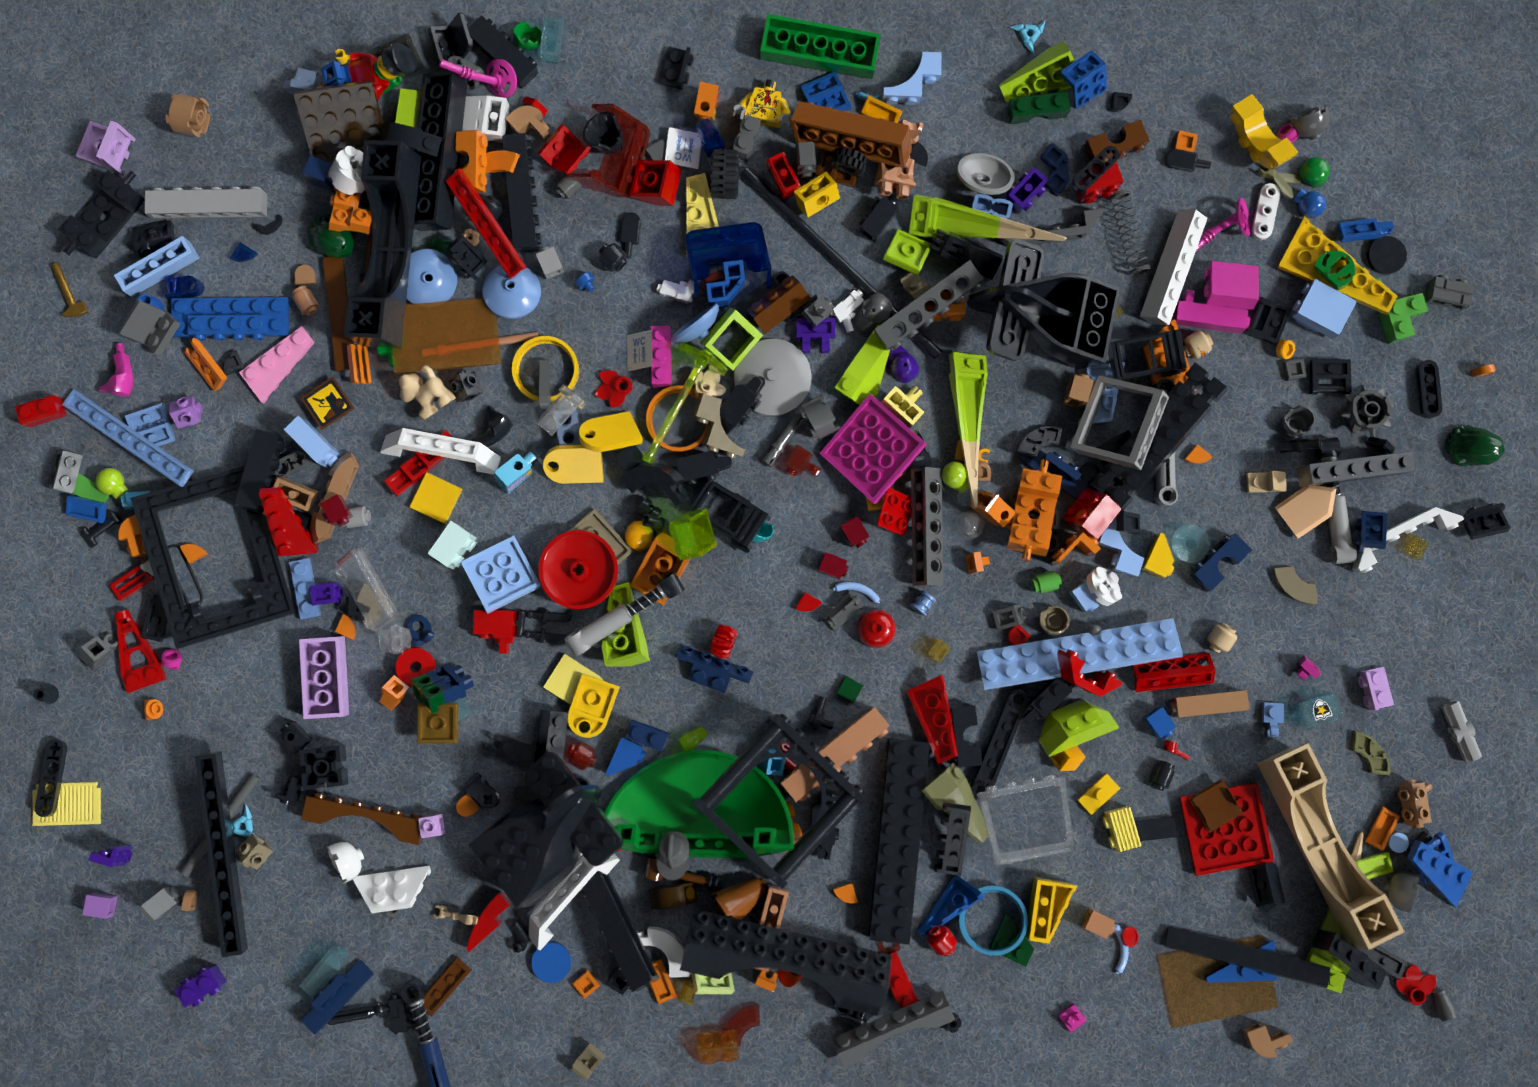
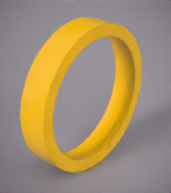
M539 336L528 340L518 349L512 362V375L519 390L529 399L539 402V396L530 393L520 380V362L529 349L540 344H554L564 349L573 363V377L564 391L551 397L552 403L563 399L573 390L579 377V364L573 350L564 341L552 336Z

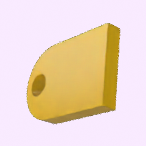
M630 411L589 419L579 429L580 443L588 450L595 452L642 444L643 440ZM591 435L593 438H586L585 436Z
M560 445L551 448L544 457V472L554 482L562 484L604 482L602 452L588 450L583 445ZM553 461L556 462L559 466L557 468H551L548 465V463Z
M582 674L568 714V723L571 730L578 736L585 738L599 735L608 723L620 686ZM583 721L590 724V730L587 733H583L579 729V725Z

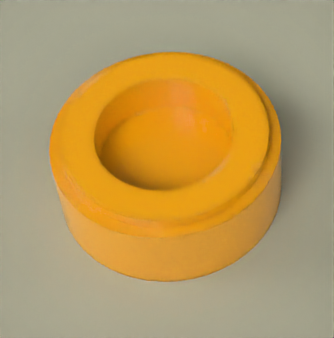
M1287 339L1279 341L1276 347V354L1282 359L1291 358L1295 351L1294 342Z

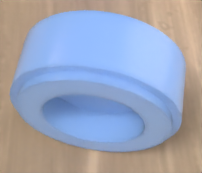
M1394 832L1387 846L1393 852L1402 853L1407 850L1409 840L1406 835Z

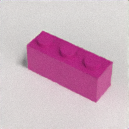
M651 326L653 388H668L672 386L671 327Z

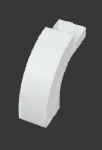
M648 927V935H645L644 931H637L643 946H655L665 953L669 962V978L690 977L689 972L680 970L684 945L678 937L670 931L659 927Z

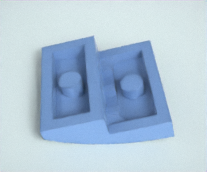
M164 403L125 415L129 427L157 446L176 441Z

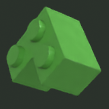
M1423 293L1395 300L1388 315L1379 312L1388 344L1406 340L1415 335L1411 318L1428 312Z

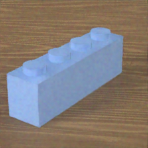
M181 236L114 276L123 292L133 297L200 258L191 242Z

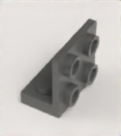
M137 300L121 326L119 333L147 345L154 354L161 356L181 323L171 313Z

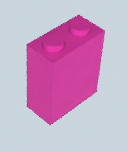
M1212 261L1209 268L1205 269L1204 280H1206L1204 296L1206 297L1207 305L1254 309L1259 300L1258 266Z

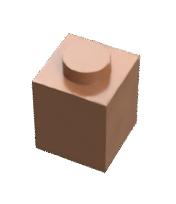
M1089 908L1082 927L1107 939L1115 930V920Z

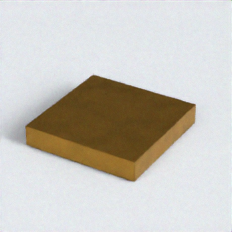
M444 703L438 706L439 711L433 714L423 704H417V744H457L459 703Z

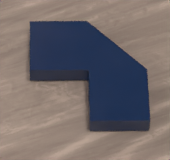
M1052 143L1040 159L1054 170L1047 178L1048 182L1045 187L1058 197L1070 182V173L1068 170V155Z

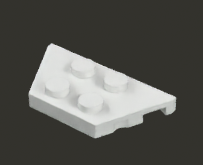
M430 866L362 875L356 876L353 881L371 913L412 908L417 894L423 888V881L427 875H430L431 869Z

